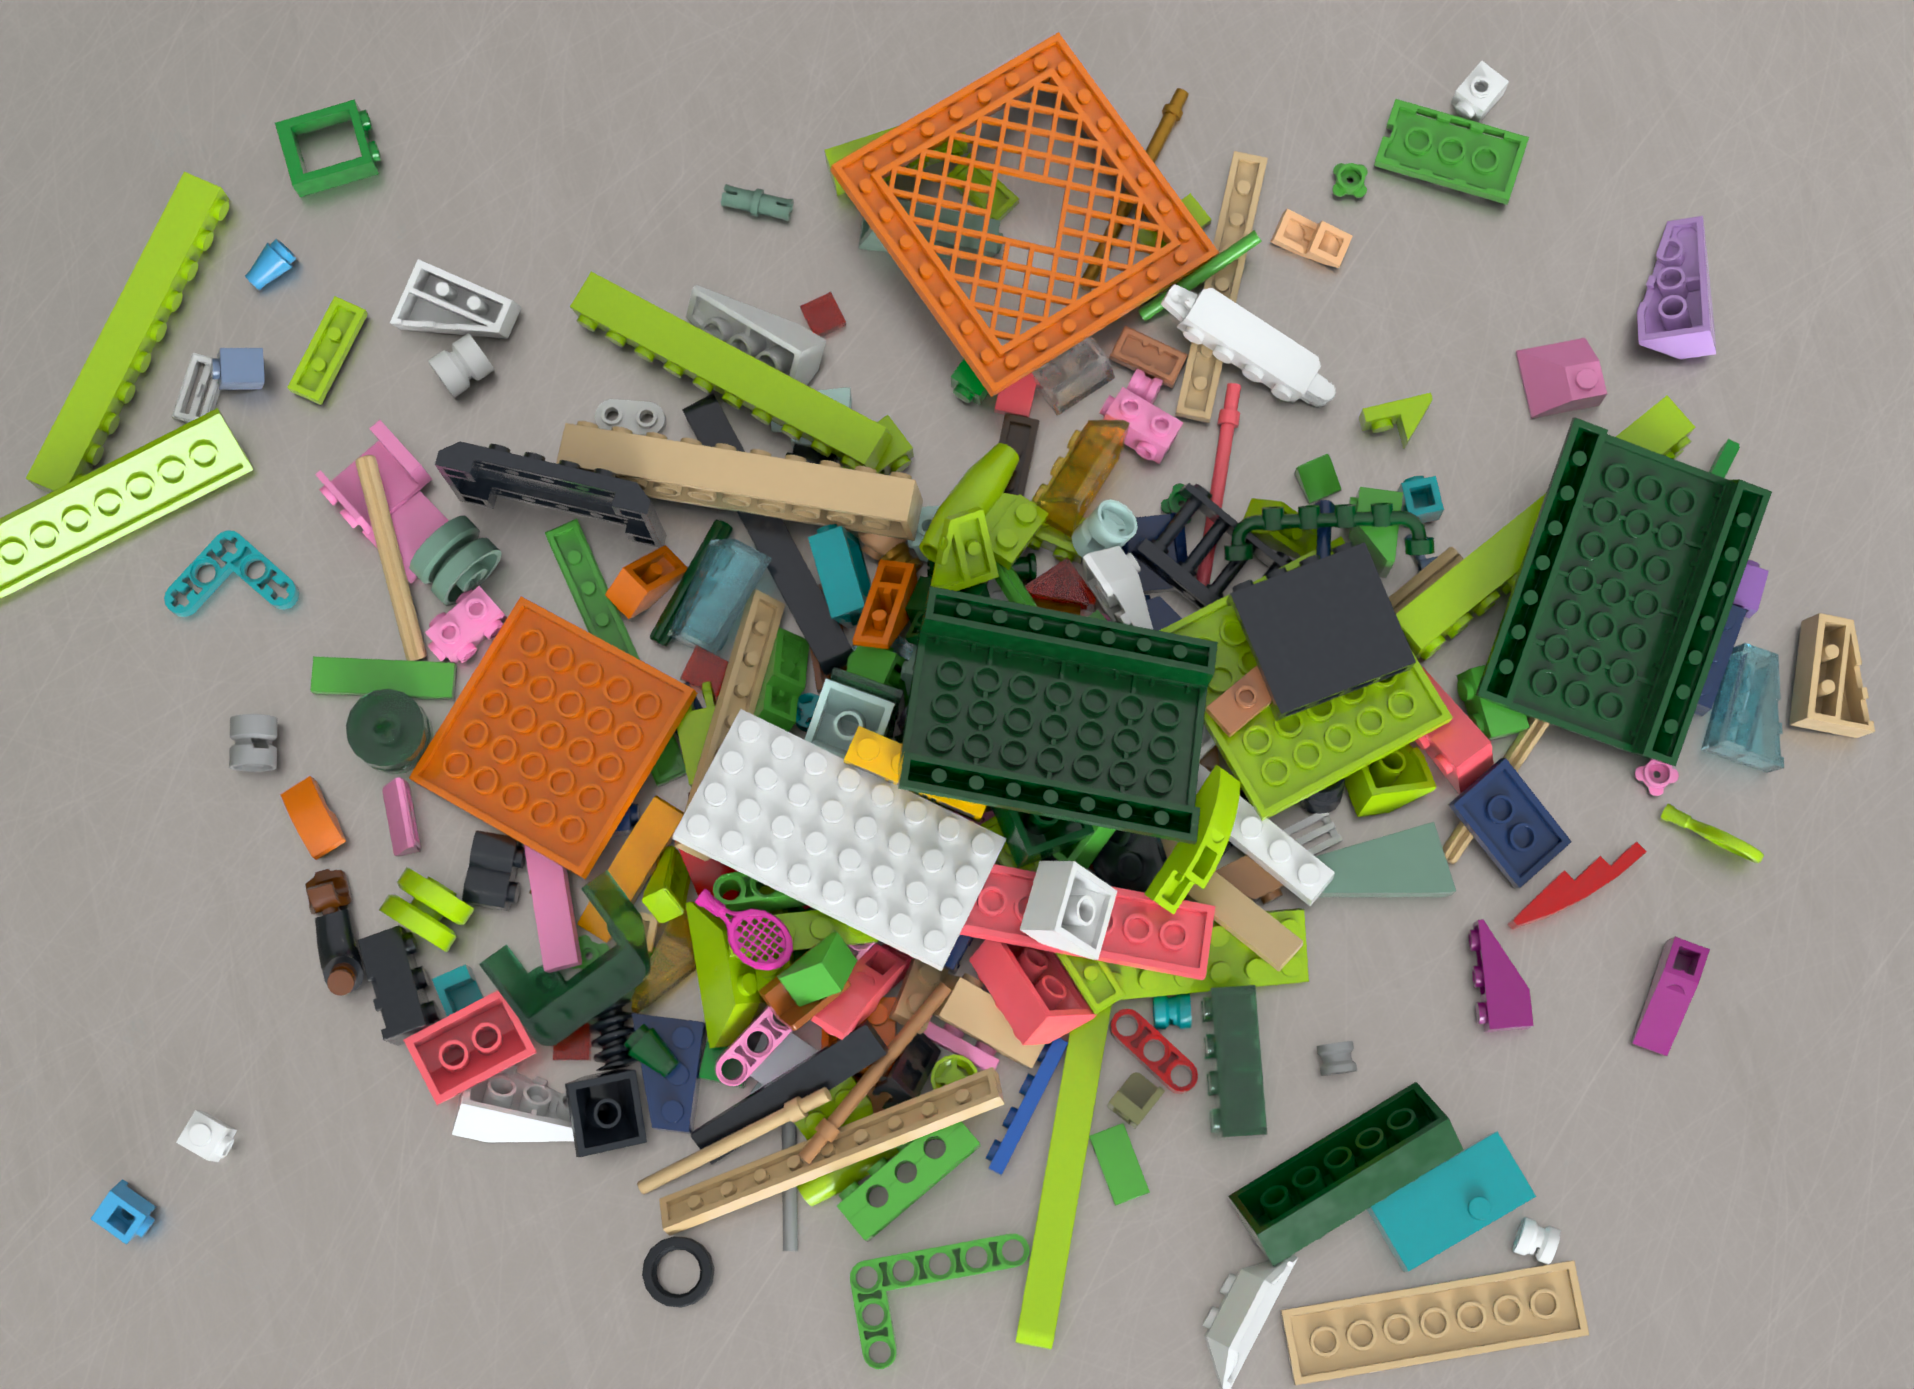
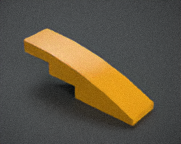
M657 795L652 799L594 892L577 923L579 926L606 943L612 940L619 927L622 910H629L633 907L648 878L653 875L666 847H669L673 840V834L684 815L683 811Z

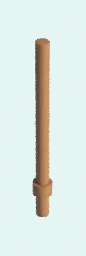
M942 982L938 984L887 1046L889 1048L888 1053L871 1065L828 1119L823 1118L815 1127L817 1132L798 1154L802 1159L810 1164L828 1141L830 1143L834 1141L841 1132L838 1130L944 1002L952 992L951 989Z

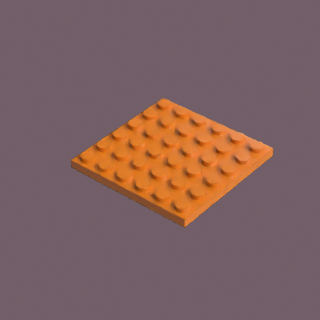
M520 596L504 625L499 630L415 766L409 779L586 880L698 693L684 683Z

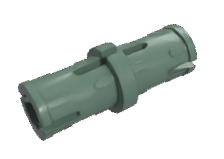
M726 184L724 187L726 193L723 192L721 198V206L723 207L727 206L749 211L751 216L755 217L762 214L784 219L785 221H789L791 218L789 213H792L793 199L764 194V190L758 188L755 191L730 186L729 184Z

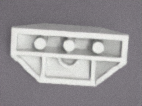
M1292 1255L1275 1266L1269 1260L1239 1269L1236 1275L1229 1273L1220 1290V1293L1224 1294L1225 1297L1219 1308L1211 1307L1202 1325L1208 1328L1204 1336L1221 1388L1231 1389L1298 1257Z

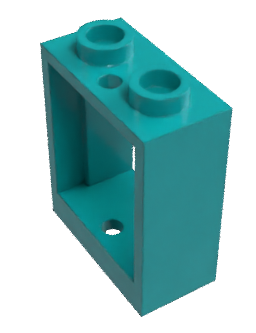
M837 524L826 525L817 529V534L808 537L831 618L850 629L858 625L871 587V580L858 538L842 526L838 527Z

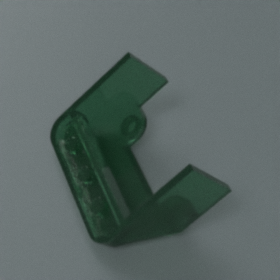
M608 870L586 884L581 890L607 923V930L617 945L566 981L559 971L545 972L543 965L536 967L528 973L507 944L479 964L532 1037L541 1045L553 1046L558 1044L637 987L650 974L651 964L642 916Z

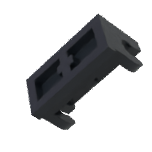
M917 1033L897 1057L887 1079L876 1084L872 1093L874 1096L880 1095L881 1092H887L892 1096V1098H889L882 1107L884 1110L920 1095L941 1053V1050L924 1033L921 1035Z

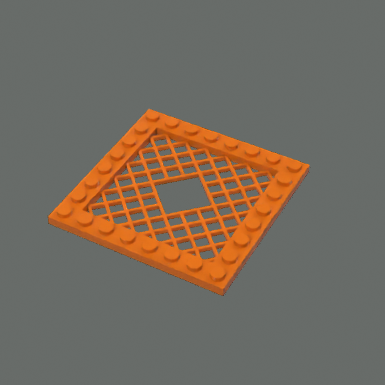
M1059 32L832 164L830 169L991 397L1185 278L1219 254L1214 244ZM1038 90L1057 94L1054 108L1036 104ZM1032 92L1030 103L1018 100ZM1061 100L1070 112L1060 110ZM1010 106L1029 111L1026 125L1008 121ZM1004 108L1002 119L990 117ZM1034 112L1053 116L1050 130L1032 127ZM1058 117L1077 122L1074 136L1056 132ZM982 123L1001 127L998 142L979 138ZM976 125L974 136L961 134ZM1081 128L1089 139L1080 138ZM1006 129L1025 133L1022 147L1004 143ZM1030 134L1049 138L1046 153L1028 149ZM954 140L973 144L970 159L951 155ZM1054 140L1073 144L1070 158L1052 154ZM948 141L946 153L934 151L935 148ZM978 145L997 149L994 164L975 160ZM1078 145L1097 149L1094 164L1076 160ZM1002 151L1021 155L1018 170L1000 166ZM1101 155L1110 167L1100 165ZM925 156L944 161L942 175L923 172ZM1026 156L1045 160L1042 175L1024 171ZM919 158L917 170L905 167ZM949 162L968 166L966 181L947 177ZM1050 162L1069 166L1066 180L1048 177ZM1074 167L1093 171L1090 186L1072 182ZM974 168L993 172L990 186L971 182ZM897 173L916 178L913 193L894 188ZM998 173L1065 188L1054 248L987 233ZM1098 173L1117 177L1114 191L1096 187ZM891 175L888 187L883 179ZM921 179L940 183L937 198L918 194ZM945 184L964 188L962 204L943 200ZM1121 184L1124 185L1130 195L1120 193ZM970 190L988 194L986 209L967 205ZM1070 190L1089 193L1087 208L1068 204ZM1095 195L1113 199L1110 214L1092 210ZM896 197L911 200L909 215ZM917 201L936 206L933 221L914 217ZM1118 201L1137 204L1135 219L1116 215ZM941 207L960 211L957 226L938 222ZM965 212L984 216L982 232L963 228ZM1066 212L1085 216L1083 231L1064 227ZM1142 212L1148 218L1150 223L1140 221ZM1091 217L1109 221L1107 236L1088 232ZM1115 223L1133 227L1131 242L1112 238ZM916 225L931 228L929 243ZM1139 228L1157 232L1155 247L1136 243ZM937 230L956 234L953 249L934 245ZM1063 234L1081 238L1079 254L1060 249ZM961 235L980 239L978 254L959 250ZM1163 239L1166 245L1161 248V242ZM1087 240L1105 244L1103 259L1084 255ZM986 241L1004 244L1002 260L983 256ZM1111 245L1129 249L1127 264L1109 260ZM1010 246L1029 250L1026 265L1007 261ZM1034 251L1053 255L1050 271L1032 267ZM1135 251L1151 254L1133 265ZM936 253L952 256L949 271ZM1059 257L1077 261L1075 276L1056 272ZM957 258L976 262L973 277L954 273ZM1083 262L1101 266L1099 282L1080 278ZM981 263L1000 267L998 283L979 279ZM1107 268L1123 271L1105 282ZM1006 269L1025 273L1022 288L1003 284ZM1030 274L1049 278L1047 293L1028 290ZM1055 280L1073 283L1071 299L1052 295ZM956 281L972 285L969 299ZM1079 285L1095 288L1076 300ZM977 286L996 290L994 306L975 302ZM1002 291L1021 295L1018 311L999 307ZM1026 297L1045 301L1042 316L1024 312ZM1051 302L1066 306L1048 317ZM977 310L992 313L990 328ZM998 314L1017 318L1014 334L995 330ZM1022 320L1039 323L1020 335ZM997 338L1009 340V342L1002 346Z

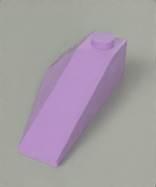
M1703 216L1667 221L1656 254L1657 261L1653 273L1649 275L1646 283L1647 291L1644 300L1640 302L1637 310L1639 345L1678 359L1716 354L1715 328Z

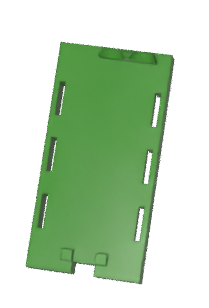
M1395 99L1386 129L1392 130L1390 138L1383 136L1374 166L1508 205L1529 137Z

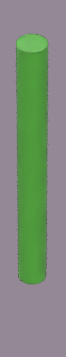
M1253 230L1176 283V285L1191 291L1261 243L1262 240ZM1168 290L1138 310L1145 321L1165 309L1161 302Z

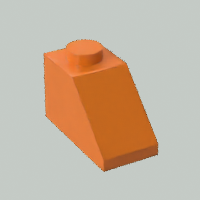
M664 545L623 567L605 596L628 619H631L652 607L683 577L688 567Z

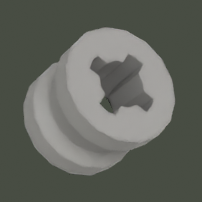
M1353 1041L1317 1046V1053L1322 1057L1323 1065L1320 1068L1321 1076L1357 1071V1065L1352 1061L1351 1052L1354 1049Z

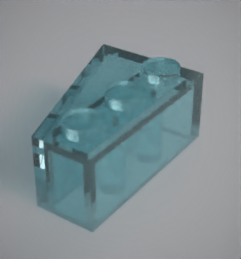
M737 539L711 540L667 636L702 654L715 655L725 645L728 632L772 558Z

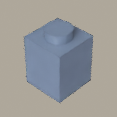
M220 348L217 358L211 359L212 379H218L219 390L262 389L265 383L263 348Z

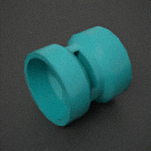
M1190 993L1177 994L1171 998H1168V996L1153 997V1022L1156 1030H1166L1169 1024L1177 1026L1179 1029H1191Z

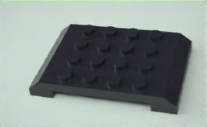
M459 441L438 451L435 466L461 502L494 509L497 496L624 525L626 526L625 534L629 541L658 548L664 546L667 535L651 500L637 482L616 478V474L612 471L595 468L594 472L581 470L579 464L567 460H560L559 464L545 461L546 458L533 452H525L524 456L510 453L511 450L498 444H489V448Z

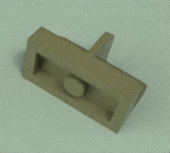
M1135 1072L1129 1076L1108 1102L1107 1107L1136 1129L1165 1090L1160 1086L1158 1088L1142 1074Z

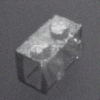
M1092 335L1031 372L1038 391L1056 416L1115 379L1109 358Z

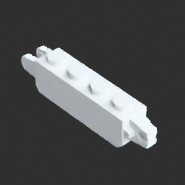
M1174 284L1163 298L1161 305L1180 321L1177 328L1183 331L1186 339L1195 344H1203L1213 351V355L1218 360L1234 364L1242 370L1243 375L1249 380L1257 383L1261 382L1271 388L1273 395L1280 400L1294 403L1298 399H1302L1306 403L1315 406V408H1320L1335 397L1336 388H1334V385L1317 373L1321 367L1318 356L1214 288L1203 289L1199 294H1195Z

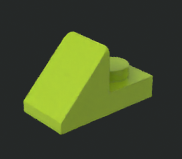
M1431 392L1363 408L1359 416L1362 431L1372 429L1373 433H1380L1393 428V424H1396L1402 447L1405 449L1433 400Z

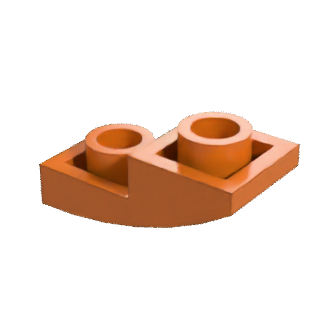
M309 776L280 794L297 832L315 860L346 842L337 817L328 809L319 784L314 778Z

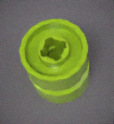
M953 1054L945 1056L936 1063L932 1070L931 1083L933 1090L978 1073L977 1068L971 1060L962 1055Z

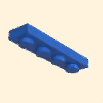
M1058 1038L1052 1041V1043L1044 1045L1036 1060L1041 1063L1036 1075L1033 1076L1028 1073L1019 1091L1020 1094L1025 1096L1019 1109L1012 1106L1002 1126L1008 1128L1002 1142L995 1139L985 1158L991 1161L988 1169L1002 1176L1068 1045V1042Z

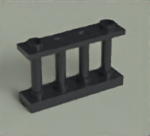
M1188 483L1178 491V494L1187 501L1156 540L1152 539L1149 541L1145 538L1139 541L1130 553L1197 608L1202 609L1224 597L1222 593L1248 560L1229 561L1212 584L1205 586L1195 578L1197 575L1195 570L1225 532L1232 537V532L1238 522L1210 500L1212 495L1199 484L1193 486L1191 483ZM1199 510L1212 520L1214 524L1184 562L1176 563L1167 555L1169 553L1167 548L1195 512ZM1251 532L1247 534L1245 543H1252L1253 555L1269 567L1263 576L1293 561L1283 552L1277 551L1275 553Z

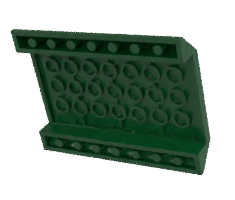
M1573 417L1475 695L1496 705L1604 744L1676 767L1772 491L1740 479H1725L1608 435V429Z
M930 586L915 655L898 765V789L1195 845L1200 816V807H1195L1207 687L1215 673L1218 642Z

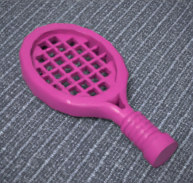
M704 889L694 902L725 922L728 943L733 953L743 963L754 969L770 971L781 968L789 961L793 952L792 937L785 924L778 917L765 910L758 909L731 911L726 908L725 904L712 896L711 892L707 889ZM726 914L734 916L731 918V921L725 916ZM754 918L758 921L756 925L751 923ZM763 918L768 920L766 924L761 921ZM743 920L748 923L745 927L741 925ZM770 921L775 924L772 928L768 926ZM759 923L764 925L762 930L757 927ZM749 924L754 927L752 931L747 929ZM738 926L743 928L741 933L736 930ZM776 926L780 929L778 933L773 930ZM766 927L770 929L768 934L763 932ZM755 929L760 931V933L757 936L753 934V931ZM745 930L749 933L747 938L742 935ZM771 932L776 934L774 939L769 936ZM761 933L766 936L764 940L759 938ZM750 935L755 937L753 942L748 939ZM740 936L745 939L743 943L738 941ZM777 936L782 938L780 943L775 940ZM767 937L772 940L769 945L765 942ZM757 939L761 941L759 947L754 944ZM746 941L751 943V945L748 948L744 946V943ZM773 942L778 945L776 949L771 947ZM762 944L767 946L765 951L760 948ZM752 945L757 948L755 952L750 950ZM779 946L784 949L782 953L777 951ZM742 947L746 949L744 954L740 951ZM769 948L773 950L771 955L766 952ZM758 950L763 952L760 957L756 954ZM748 951L753 954L750 958L745 956ZM775 952L780 955L777 960L772 957ZM764 954L769 957L767 961L762 959ZM754 956L758 958L757 962L752 960Z

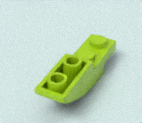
M1215 765L1196 794L1195 807H1200L1196 844L1178 842L1144 894L1172 914H1175L1194 884L1202 889L1206 887L1225 851L1233 829L1238 809L1241 782L1218 765Z

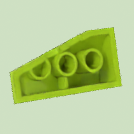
M1410 743L1345 778V786L1357 817L1390 813L1434 791L1437 787L1424 754L1417 746L1413 748Z

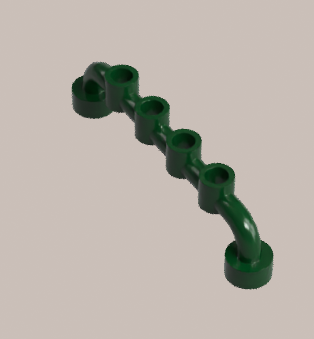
M1373 503L1369 512H1356V504L1334 505V513H1320L1319 505H1305L1298 507V514H1284V507L1272 506L1263 507L1262 515L1246 517L1236 525L1232 532L1231 544L1224 545V560L1243 561L1253 559V544L1245 543L1247 534L1253 530L1273 531L1295 528L1318 529L1325 527L1353 528L1357 526L1387 527L1404 525L1412 533V538L1405 539V554L1427 555L1435 553L1434 538L1427 537L1425 526L1419 517L1407 511H1393V503Z

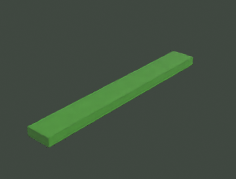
M577 518L545 532L588 632L640 660L617 607L605 596L608 591L607 584ZM674 734L651 770L658 788L687 775L683 755Z

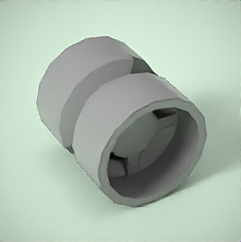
M243 714L230 718V738L235 741V744L229 748L230 769L257 772L270 771L277 768V748L272 745V741L277 739L278 718L262 714Z

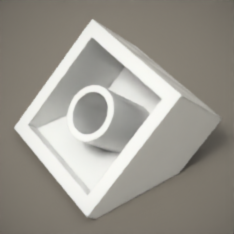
M1039 861L1020 930L1041 944L1092 960H1098L1117 890L1075 861Z

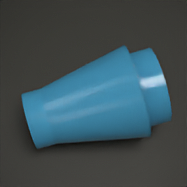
M275 239L271 244L267 242L245 277L257 289L261 290L266 284L293 267L292 262L296 259V256L278 239Z

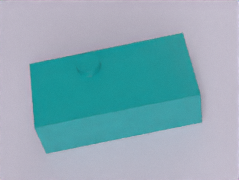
M1497 1131L1468 1146L1448 1161L1438 1165L1420 1176L1417 1180L1389 1195L1386 1199L1371 1206L1367 1211L1402 1271L1409 1272L1537 1196Z

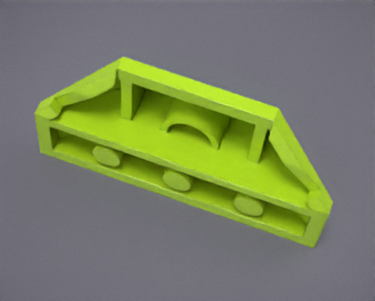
M688 902L685 904L709 1048L730 1046L763 1011L767 1003L758 992L755 969L743 963L738 957L729 956L725 922L704 907H700L694 902Z

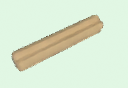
M1449 547L1389 597L1395 614L1463 560V557L1454 547Z

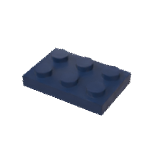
M1500 758L1448 804L1514 888H1521L1572 842L1506 758Z

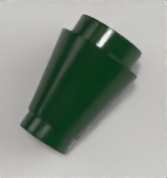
M645 1024L641 1025L624 1044L630 1051L628 1055L658 1074L660 1073L664 1078L680 1062L675 1058V1055L654 1027L650 1029Z

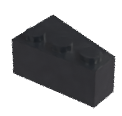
M398 925L358 940L367 979L369 982L371 981L376 995V999H373L375 1010L377 1012L381 1011L386 1026L385 1029L381 1030L384 1041L399 1046L405 1043L404 1039L441 1020L436 1002L434 1000L429 1001L425 990L426 987L430 986L424 967H418L414 953L419 952L412 932L407 933L406 929Z

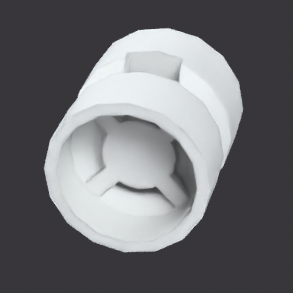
M469 333L452 343V352L443 350L428 360L433 370L454 398L470 387L469 380L471 378L479 381L494 371L493 366Z

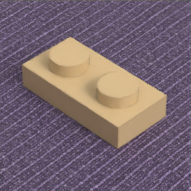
M913 957L889 1018L904 1026L940 982L944 984L949 970L943 967L942 971ZM931 1017L920 1029L918 1034L921 1035L927 1029Z

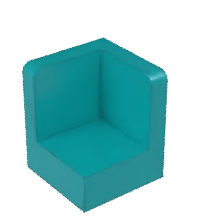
M466 964L432 979L446 1016L484 998L472 968Z

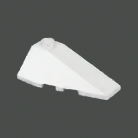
M698 285L693 287L686 318L695 327L805 385L809 384L820 366L826 344L824 338L798 323Z
M1120 546L1091 552L1083 556V579L1112 622L1153 629L1138 574L1141 569L1131 553L1125 555Z
M515 1065L460 1094L452 1135L484 1142L574 1141L566 1092L562 1094L547 1087L548 1081L538 1076L532 1080L517 1073V1066Z

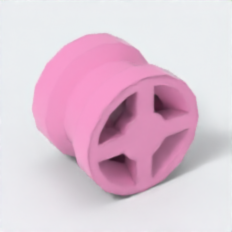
M1136 369L1127 390L1154 404L1163 380L1157 377L1151 379L1145 375L1144 371Z

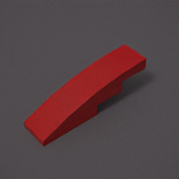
M1636 841L1611 865L1599 856L1575 879L1564 870L1507 925L1511 929H1515L1548 918L1582 901L1621 875L1647 851Z

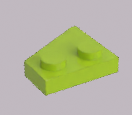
M975 507L945 517L931 586L959 591L999 577L984 510L980 507Z

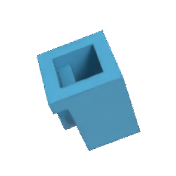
M122 1179L109 1191L91 1217V1220L127 1245L136 1235L142 1238L153 1225L155 1219L150 1215L156 1206L127 1187L128 1183Z

